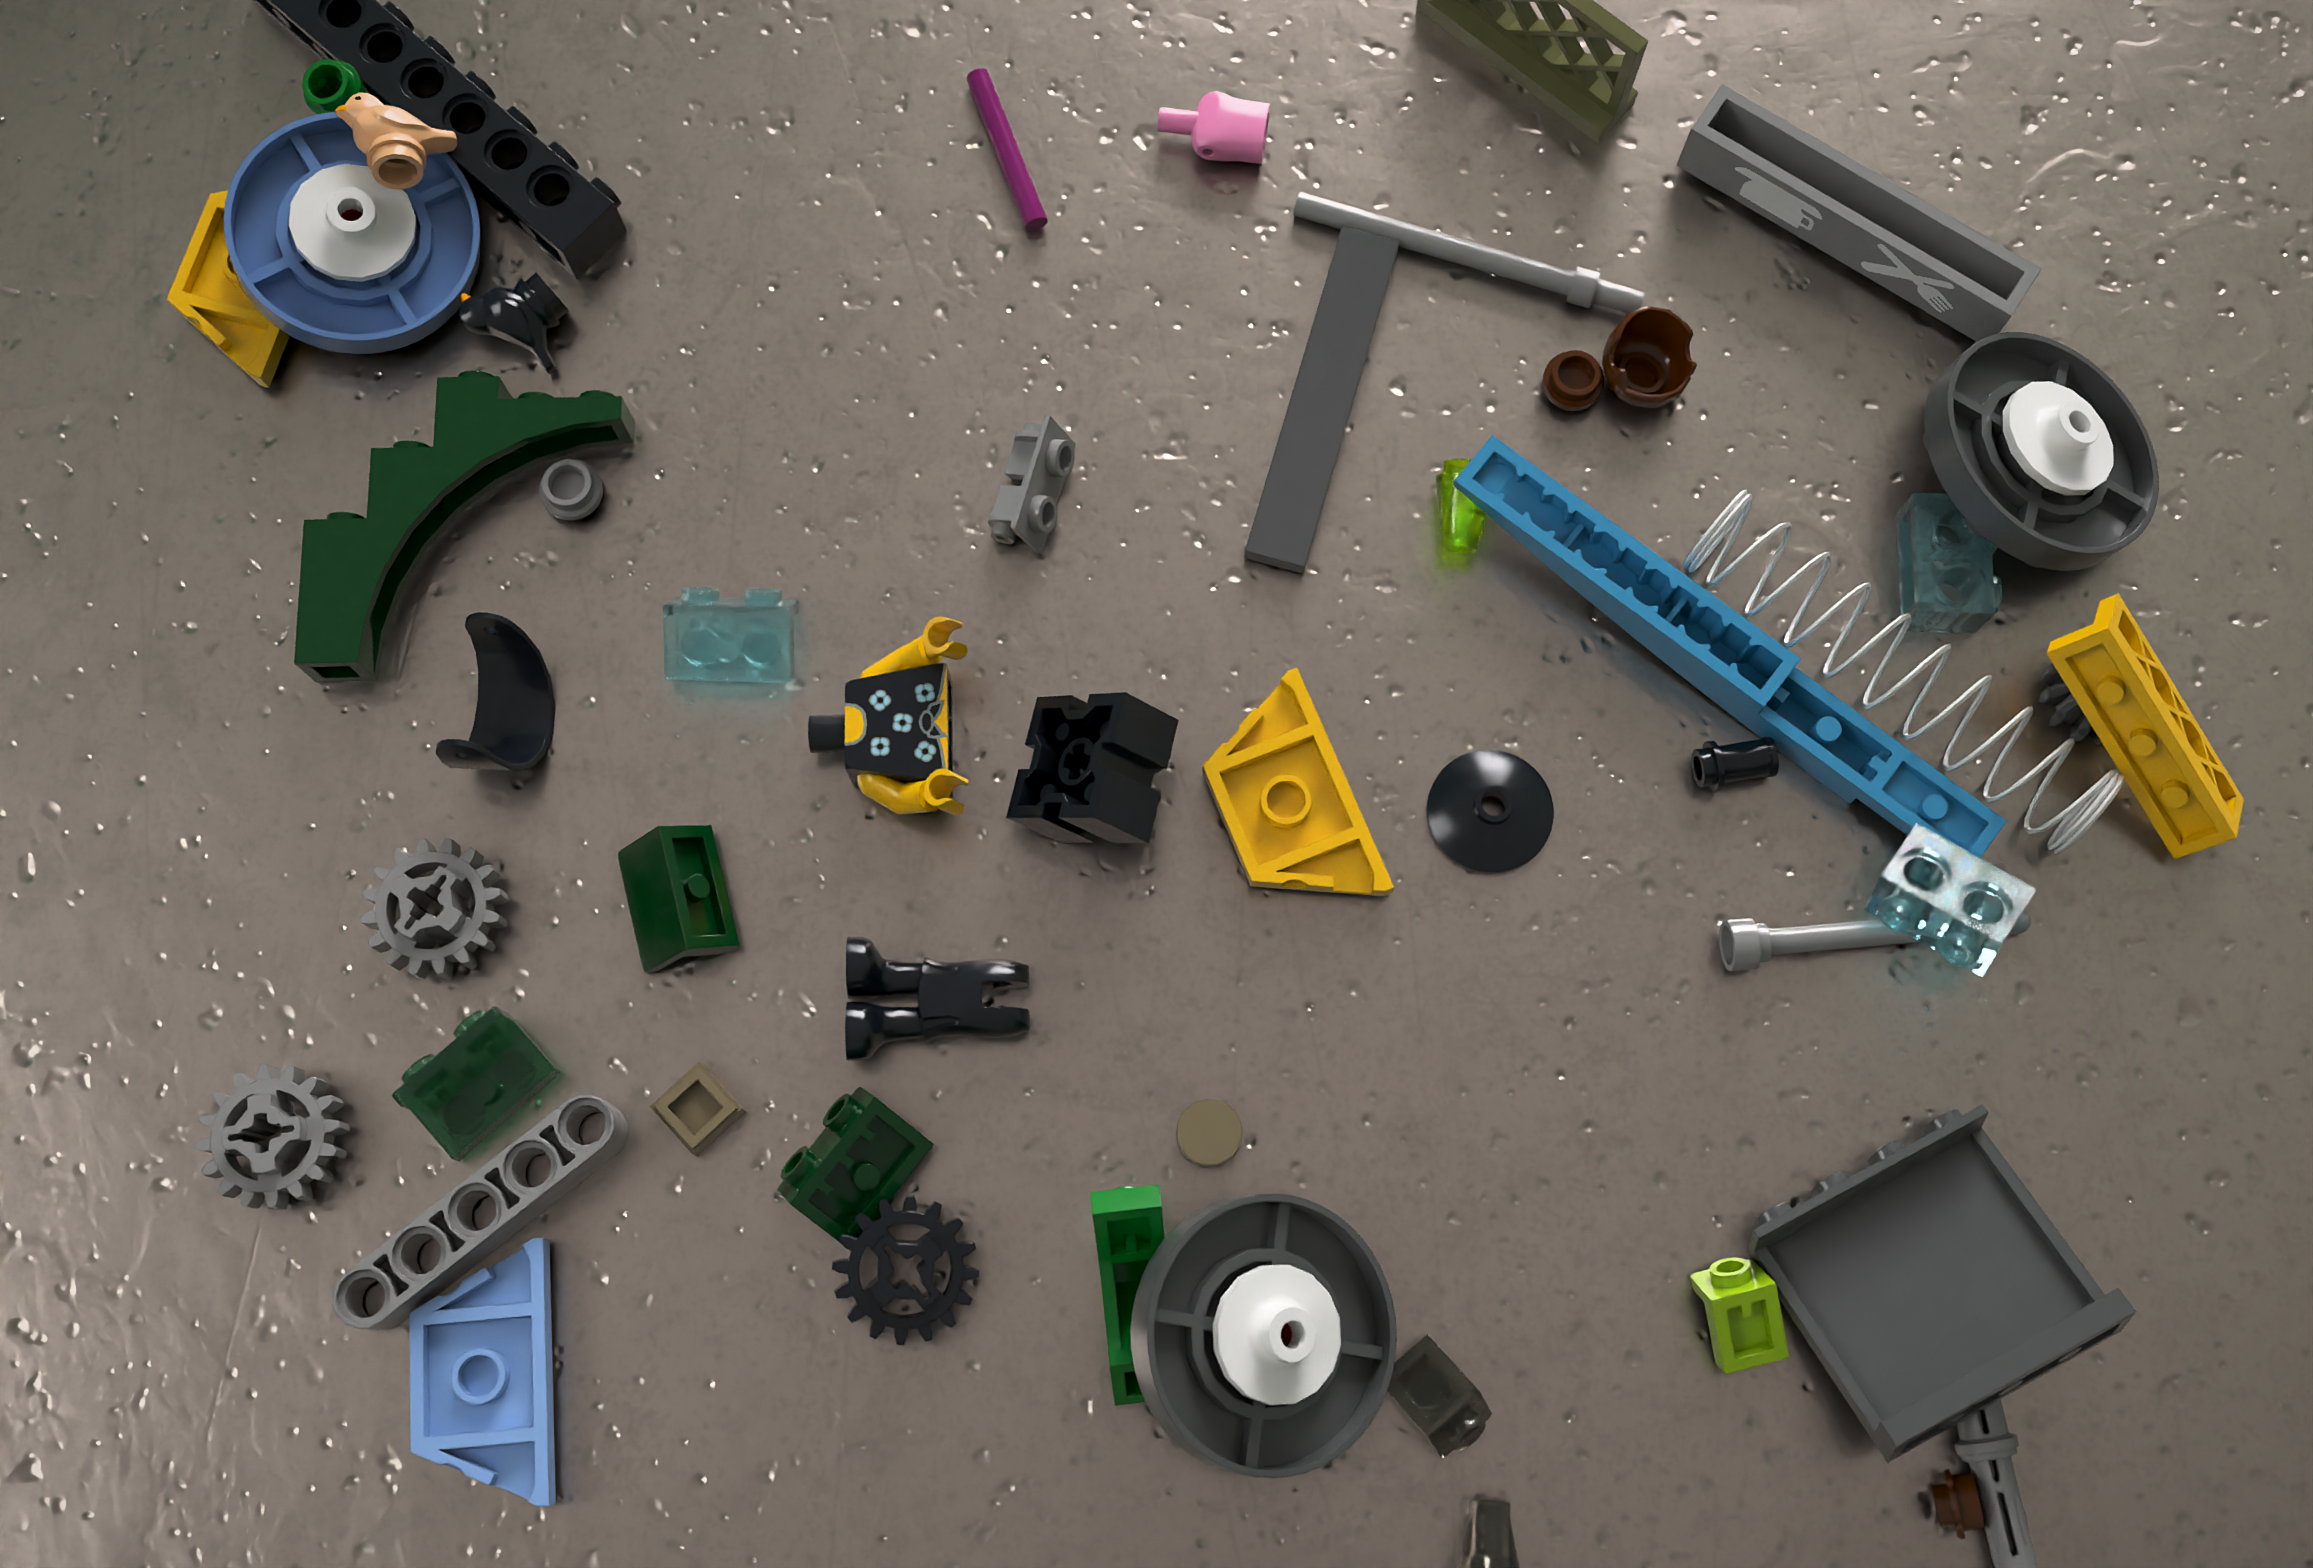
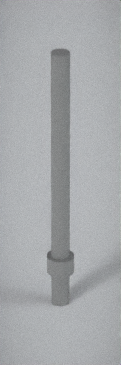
M1299 193L1294 207V216L1338 229L1346 226L1400 241V247L1567 295L1566 302L1590 308L1591 303L1630 313L1641 308L1645 292L1600 280V273L1578 266L1576 272L1306 193Z

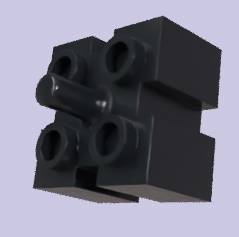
M1126 692L1089 694L1087 703L1072 695L1037 697L1025 742L1026 746L1034 749L1030 768L1018 769L1006 818L1058 842L1095 843L1096 837L1099 836L1112 843H1149L1158 804L1161 800V790L1153 785L1152 781L1155 773L1168 767L1179 720Z

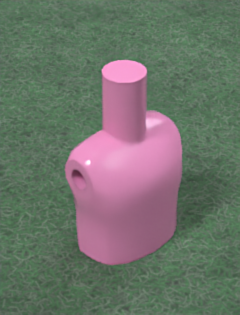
M1211 92L1201 98L1196 111L1161 107L1158 118V131L1191 135L1193 150L1203 159L1262 164L1270 104L1245 101L1224 93Z

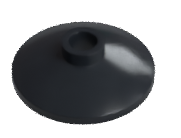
M1478 750L1459 756L1441 770L1430 789L1426 814L1428 827L1435 843L1450 860L1470 871L1484 874H1500L1522 867L1541 851L1552 830L1554 806L1546 782L1528 762L1504 751ZM1488 796L1499 798L1504 804V812L1496 816L1486 813L1482 807V800Z

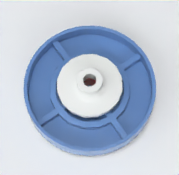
M335 112L317 114L289 123L263 139L247 155L235 173L228 189L224 208V235L237 279L250 301L265 318L285 333L306 344L339 353L373 354L395 350L415 343L435 332L457 312L462 305L460 295L462 293L469 294L478 272L481 253L479 214L475 198L464 174L447 153H435L426 156L423 177L418 184L407 189L387 188L374 179L372 171L367 164L366 155L357 148L354 142L353 130Z

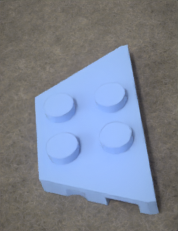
M533 1238L522 1245L523 1249L491 1268L485 1267L461 1281L458 1288L444 1296H436L409 1313L410 1450L413 1454L439 1465L450 1466L463 1472L467 1477L489 1486L494 1485L528 1499L527 1502L541 1507L556 1505L550 1239Z

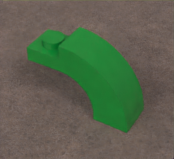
M1159 1185L1123 1186L1114 1190L1090 1192L1115 1406L1145 1402L1133 1365L1131 1320L1135 1296L1141 1277L1152 1255L1165 1239Z

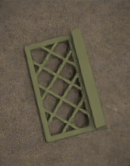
M1594 0L1417 1L1416 9L1597 144L1635 103L1638 91L1633 88V84L1648 40ZM1529 2L1536 3L1544 19L1537 17ZM1559 5L1569 12L1572 19H1566ZM1577 37H1583L1591 53L1584 52ZM1607 40L1625 52V54H1614Z

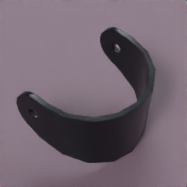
M488 612L470 614L466 617L465 628L472 640L478 667V700L474 725L469 741L461 739L441 740L437 743L436 755L449 768L500 771L531 769L546 754L554 733L555 700L551 676L540 650L525 631L514 622L498 614Z

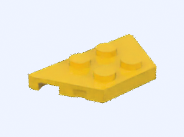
M228 191L211 193L167 296V300L184 318L260 386L269 388L290 335L265 318L245 294L235 274L224 235V208Z
M1297 667L1288 670L1281 678L1280 684L1258 708L1255 707L1240 723L1238 731L1227 743H1222L1202 766V773L1250 886L1371 896L1388 895L1393 892V883Z

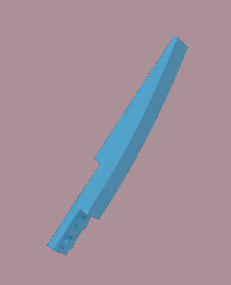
M1492 435L1455 479L1453 485L1507 533L1607 617L1760 738L1771 737L1777 751L1848 804L1857 798L1962 876L1972 870L2007 821L1797 669L1795 666L1801 658Z

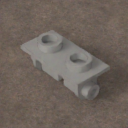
M1045 416L1042 425L1028 422L1025 424L1024 430L1016 432L1004 474L1009 479L1022 480L1021 486L1000 485L992 514L988 520V524L992 527L990 536L994 540L1005 544H1013L1016 536H1019L1036 554L1043 553L1048 533L1053 530L1056 524L1057 504L1065 478L1071 473L1075 459L1074 449L1076 444L1051 416Z

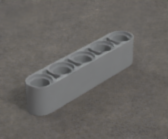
M590 1094L577 1095L567 1100L347 1271L337 1282L333 1292V1308L337 1317L348 1326L376 1331L391 1330L402 1324L409 1318L411 1311L438 1296L616 1156L625 1146L629 1135L628 1122L624 1114L611 1103ZM593 1112H602L606 1122L603 1135L598 1141L583 1145L579 1138V1127L582 1120ZM539 1154H548L551 1161L549 1177L543 1184L537 1187H530L525 1178V1170L528 1163ZM491 1195L496 1203L495 1218L488 1227L477 1230L472 1222L471 1213L473 1207L479 1199ZM435 1238L441 1247V1257L436 1267L424 1274L418 1266L417 1254L420 1247L426 1241ZM379 1281L385 1290V1301L379 1312L370 1317L365 1313L362 1298L365 1290L372 1283Z

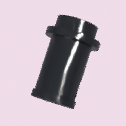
M1762 737L1759 740L1718 746L1712 740L1704 742L1702 748L1693 750L1691 764L1697 785L1699 787L1709 786L1712 791L1722 790L1727 782L1776 776L1779 769V758L1775 743L1771 737Z

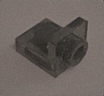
M1428 1334L1394 1363L1387 1394L1423 1433L1431 1447L1441 1458H1445L1453 1450L1462 1451L1468 1448L1481 1436L1486 1426L1485 1422L1491 1417L1492 1412L1481 1392Z

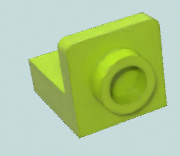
M1725 1258L1711 1264L1708 1270L1691 1274L1692 1288L1705 1304L1715 1363L1725 1375L1789 1358L1776 1283L1754 1260Z

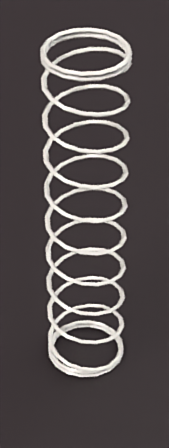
M1742 490L1699 540L1684 561L1683 568L1688 569L1689 573L1696 571L1737 522L1706 579V586L1713 587L1768 539L1786 528L1784 537L1746 605L1745 616L1752 617L1759 613L1810 568L1825 559L1816 581L1785 635L1784 646L1789 648L1800 643L1848 601L1865 589L1859 604L1825 663L1823 676L1825 678H1832L1844 671L1904 621L1865 692L1863 707L1871 709L1880 705L1943 654L1904 724L1903 738L1912 740L1920 737L1982 687L1949 743L1944 755L1943 769L1953 771L1963 767L1987 750L2021 721L1989 774L1984 786V800L1991 803L2004 799L2030 781L2058 757L2029 806L2025 816L2024 829L2028 834L2040 833L2063 819L2050 837L2047 844L2048 849L2053 850L2054 854H2061L2073 845L2114 799L2122 787L2124 776L2119 775L2116 770H2110L2068 808L2045 824L2032 829L2030 821L2035 808L2052 778L2074 746V738L2067 739L2011 787L1996 796L1990 797L1989 791L1994 778L2034 713L2033 707H2027L1979 748L1961 761L1950 766L1949 759L1954 747L1993 682L1992 676L1987 675L1980 679L1929 723L1916 732L1908 734L1916 713L1951 654V645L1945 644L1937 649L1885 694L1869 703L1870 696L1879 678L1909 628L1912 620L1910 613L1896 618L1848 660L1829 672L1838 651L1869 598L1871 584L1863 583L1857 586L1804 632L1790 641L1799 621L1829 569L1832 559L1831 554L1825 552L1813 558L1763 602L1751 610L1788 543L1792 525L1790 522H1784L1768 531L1714 578L1751 509L1752 494H1747V490Z

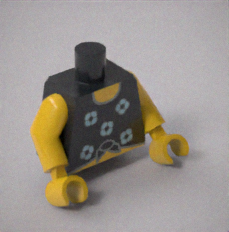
M937 616L929 620L922 636L896 649L863 670L859 679L847 682L845 685V714L809 716L808 740L810 752H845V769L851 782L858 784L862 794L898 815L934 812L940 809L948 814L958 816L963 813L965 807L963 804L949 798L953 796V789L959 785L967 786L969 781L953 772V682L947 663L939 662L943 656L954 660L962 659L966 656L968 650L965 644L955 641L948 642L950 634L956 629H961L963 623L943 616Z

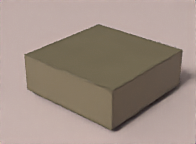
M701 1062L693 1066L650 1106L695 1156L701 1154L746 1112Z

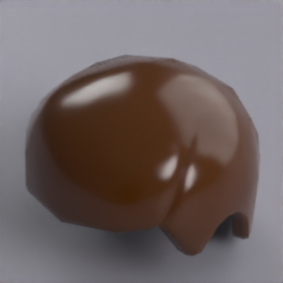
M1646 306L1628 313L1609 335L1602 353V366L1609 388L1615 391L1618 398L1632 406L1658 408L1677 400L1691 380L1690 376L1697 367L1696 362L1692 361L1689 346L1693 337V331L1690 326L1669 309Z

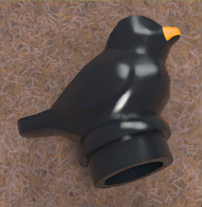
M537 272L525 282L521 278L514 289L497 287L489 290L483 296H469L466 293L460 295L462 305L459 317L467 330L480 335H493L528 349L536 356L548 374L556 369L547 347L548 328L557 327L560 324L558 319L569 310Z

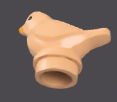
M360 92L354 94L345 105L335 109L336 115L344 120L353 130L354 142L357 148L366 155L367 164L372 171L374 179L387 188L407 189L415 186L423 177L426 156L435 153L451 152L457 146V137L453 131L431 128L401 108L383 105L376 97L369 93Z

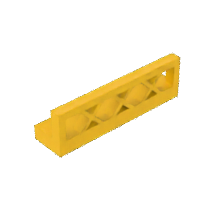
M2119 593L2101 600L2093 624L2050 641L2047 650L2048 657L2118 770L2124 776L2128 786L2174 859L2236 839L2244 798Z

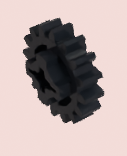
M907 1195L902 1211L894 1212L887 1199L883 1198L879 1200L880 1217L872 1221L862 1212H858L855 1215L857 1223L862 1229L857 1237L841 1233L838 1241L846 1249L850 1250L849 1258L832 1261V1270L848 1274V1281L834 1289L837 1299L854 1297L856 1303L847 1314V1318L851 1323L862 1319L865 1315L872 1319L869 1337L876 1339L887 1326L894 1328L896 1344L904 1345L908 1329L917 1328L922 1338L927 1342L932 1340L931 1322L939 1319L950 1328L956 1324L954 1316L949 1310L953 1302L962 1305L971 1304L973 1299L965 1290L961 1289L962 1280L979 1278V1270L969 1265H963L962 1257L972 1253L976 1246L973 1241L957 1242L954 1236L963 1225V1222L958 1217L947 1221L944 1225L938 1221L942 1207L940 1203L934 1201L925 1213L917 1212L915 1196ZM910 1223L928 1228L929 1231L924 1233L917 1241L896 1240L886 1228L897 1224ZM868 1245L878 1257L877 1276L863 1289L860 1282L859 1267L862 1254ZM884 1245H888L896 1254L900 1253L906 1259L913 1257L916 1253L921 1256L923 1260L918 1263L916 1269L921 1277L919 1279L920 1282L927 1289L925 1293H922L915 1284L911 1286L904 1279L898 1281L895 1285L888 1280L892 1276L894 1269L890 1262L889 1254L883 1249ZM947 1250L950 1258V1276L947 1286L942 1293L933 1283L934 1262ZM893 1299L915 1300L924 1310L914 1314L900 1315L887 1312L881 1308L885 1307Z

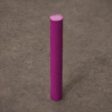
M977 68L971 71L966 79L1026 230L1035 231L1041 229L1048 223L1047 216L989 71L986 68Z

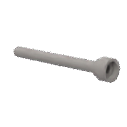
M2021 908L1774 929H1768L1765 923H1755L1752 918H1738L1722 921L1719 942L1725 968L1728 971L1757 969L1760 962H1768L1771 955L2020 934L2028 930L2031 925V918Z

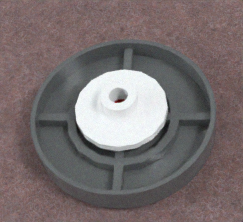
M2005 332L1985 337L1974 343L1943 369L1935 379L1926 400L1923 442L1929 452L1931 462L1941 485L1956 508L1964 516L1968 528L1975 535L1988 539L1995 546L2032 567L2073 571L2090 568L2103 562L2133 542L2144 532L2152 519L2158 501L2159 473L2154 449L2141 418L2128 398L2112 379L2089 359L2070 347L2047 337L2024 332Z
M1255 1194L1226 1198L1211 1203L1188 1216L1166 1236L1152 1255L1141 1277L1135 1296L1131 1320V1351L1139 1387L1146 1404L1165 1433L1188 1454L1214 1468L1253 1477L1282 1478L1304 1474L1324 1466L1349 1449L1365 1432L1381 1407L1393 1374L1397 1343L1396 1317L1392 1296L1382 1268L1363 1238L1347 1222L1327 1208L1310 1200L1283 1194Z

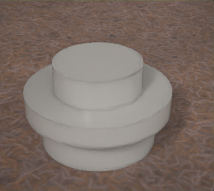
M565 459L555 462L545 471L540 483L539 492L544 506L551 514L564 520H577L588 516L597 508L602 499L603 485L595 469L588 463L580 460Z

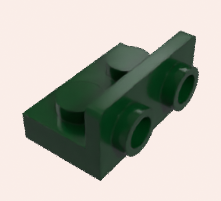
M858 1087L852 1095L848 1093L842 1095L830 1107L823 1119V1125L826 1128L810 1148L803 1146L790 1157L780 1175L783 1182L777 1189V1192L790 1205L837 1241L841 1233L850 1234L855 1237L861 1233L862 1229L855 1218L858 1212L864 1213L872 1221L875 1220L880 1214L879 1200L886 1198L889 1202L934 1145L875 1096L861 1087Z

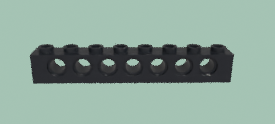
M253 0L321 60L333 59L350 64L357 71L366 92L376 97L383 105L401 108L431 128L453 131L457 137V146L453 151L446 153L462 171L470 188L575 279H578L627 232L617 210L621 205V201L605 182L597 177L589 182L577 171L579 169L577 162L560 144L553 141L547 146L535 136L538 132L534 125L520 110L514 106H511L507 111L494 101L496 95L480 76L473 71H469L466 75L462 74L453 66L455 61L444 46L432 36L422 40L413 32L415 28L409 18L392 2L388 1L382 6L377 0ZM439 92L435 96L427 98L432 93ZM482 126L476 132L466 134L471 129ZM524 161L519 167L507 170L512 164ZM567 197L558 205L548 206L556 198Z

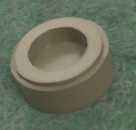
M1215 1099L1200 1100L1188 1106L1181 1114L1176 1131L1177 1143L1182 1154L1190 1162L1201 1167H1217L1228 1162L1237 1153L1242 1140V1124L1237 1113L1228 1104Z

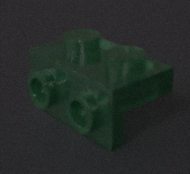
M497 1006L490 1008L488 1011L484 1009L478 1010L464 1019L454 1030L453 1036L456 1039L436 1056L429 1054L412 1064L401 1078L404 1084L392 1094V1097L401 1107L411 1110L451 1159L459 1162L561 1073L514 1017Z

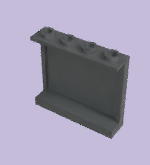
M1983 1104L1964 1115L1958 1109L1942 1114L1927 1125L1924 1129L1926 1133L1924 1137L1905 1146L1902 1140L1891 1142L1879 1149L1868 1159L1869 1167L1851 1177L1845 1171L1837 1172L1817 1184L1812 1189L1811 1194L1813 1197L1794 1208H1791L1788 1202L1778 1204L1764 1212L1754 1222L1756 1229L1752 1231L1747 1250L1748 1253L1776 1283L1779 1300L1887 1463L2121 1332L2136 1313V1310L2119 1288L2106 1295L1991 1141L1982 1128L1989 1113Z

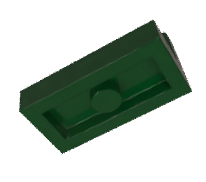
M711 825L657 826L618 852L617 857L642 968L645 972L659 971L681 957L726 954L740 946Z

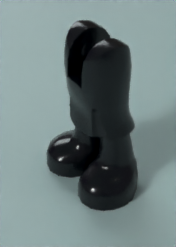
M847 937L846 987L848 999H872L883 996L917 994V1007H885L866 1002H847L845 1013L847 1061L871 1058L882 1044L901 1039L922 1037L926 1043L948 1036L1002 1038L1029 1031L1030 1011L1028 1009L1004 1006L982 1007V990H1013L1028 987L1029 965L1003 959L948 963L926 957L923 963L898 962L882 958L870 939Z

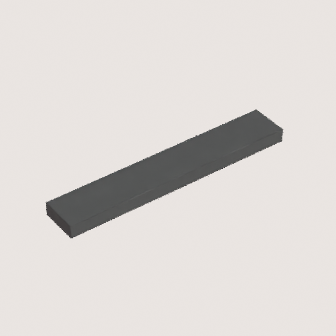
M1346 226L1341 228L1245 548L1244 558L1304 574L1398 253L1399 240Z

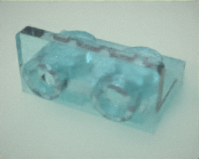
M713 587L681 589V597L674 598L663 605L665 680L791 683L794 680V616L799 613L798 600L782 599V590L773 588L744 590V598H720L719 588Z

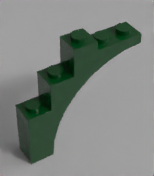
M472 370L464 371L458 377H437L433 447L418 441H399L393 444V448H371L367 518L351 512H333L327 515V519L304 520L294 664L315 682L378 681L385 634L401 591L430 545L462 511L501 482L541 462L583 449L634 443L635 420L622 396H615L606 391L591 390L581 393L579 397L554 398L542 392H526L513 399L500 377L493 376L487 372Z

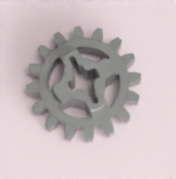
M425 838L418 839L417 855L412 857L399 847L393 850L397 866L391 871L385 867L376 866L373 871L383 881L380 889H365L362 893L364 898L375 904V911L360 916L361 923L370 929L379 930L368 941L370 947L380 953L389 951L385 960L387 964L399 971L408 965L409 973L423 980L429 974L431 966H433L436 974L445 980L452 978L454 962L459 961L471 970L476 968V958L472 952L478 947L493 952L497 946L487 936L490 928L499 929L506 928L508 921L495 913L494 907L508 902V894L500 888L490 887L501 877L500 873L490 864L481 866L484 856L472 847H469L461 854V846L450 838L444 839L439 852ZM435 870L430 876L416 878L423 873ZM474 894L475 908L471 919L469 899ZM399 900L401 917L396 923V907ZM433 901L444 906L442 912L437 917L426 911ZM457 938L443 947L434 948L439 941Z
M261 1064L257 1073V1081L246 1074L236 1073L233 1075V1080L237 1091L230 1095L215 1090L211 1096L221 1108L217 1115L203 1114L200 1115L198 1120L204 1126L212 1128L211 1137L204 1138L195 1143L196 1150L212 1153L213 1159L201 1169L203 1175L215 1179L224 1177L217 1192L221 1196L233 1199L241 1194L240 1205L259 1209L265 1200L268 1208L284 1210L288 1205L289 1193L298 1200L307 1202L313 1199L309 1183L313 1179L331 1183L334 1177L330 1170L325 1167L329 1158L345 1159L347 1154L342 1148L334 1146V1138L349 1132L350 1125L333 1120L331 1116L344 1105L342 1100L332 1095L321 1097L328 1083L313 1075L305 1080V1070L295 1066L287 1065L280 1075L278 1068L269 1064ZM287 1094L299 1099L308 1110L310 1117L303 1118L294 1114V1102L288 1100ZM277 1126L292 1131L281 1133L280 1137L271 1139L269 1147L253 1143L266 1140V1137L276 1134ZM237 1156H245L251 1161V1172L258 1174V1180L249 1176L242 1169L237 1161Z

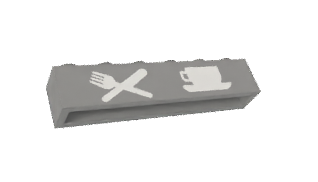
M1724 84L1719 87L1691 128L1676 164L1683 170L1976 342L1985 337L1998 334L2042 270Z

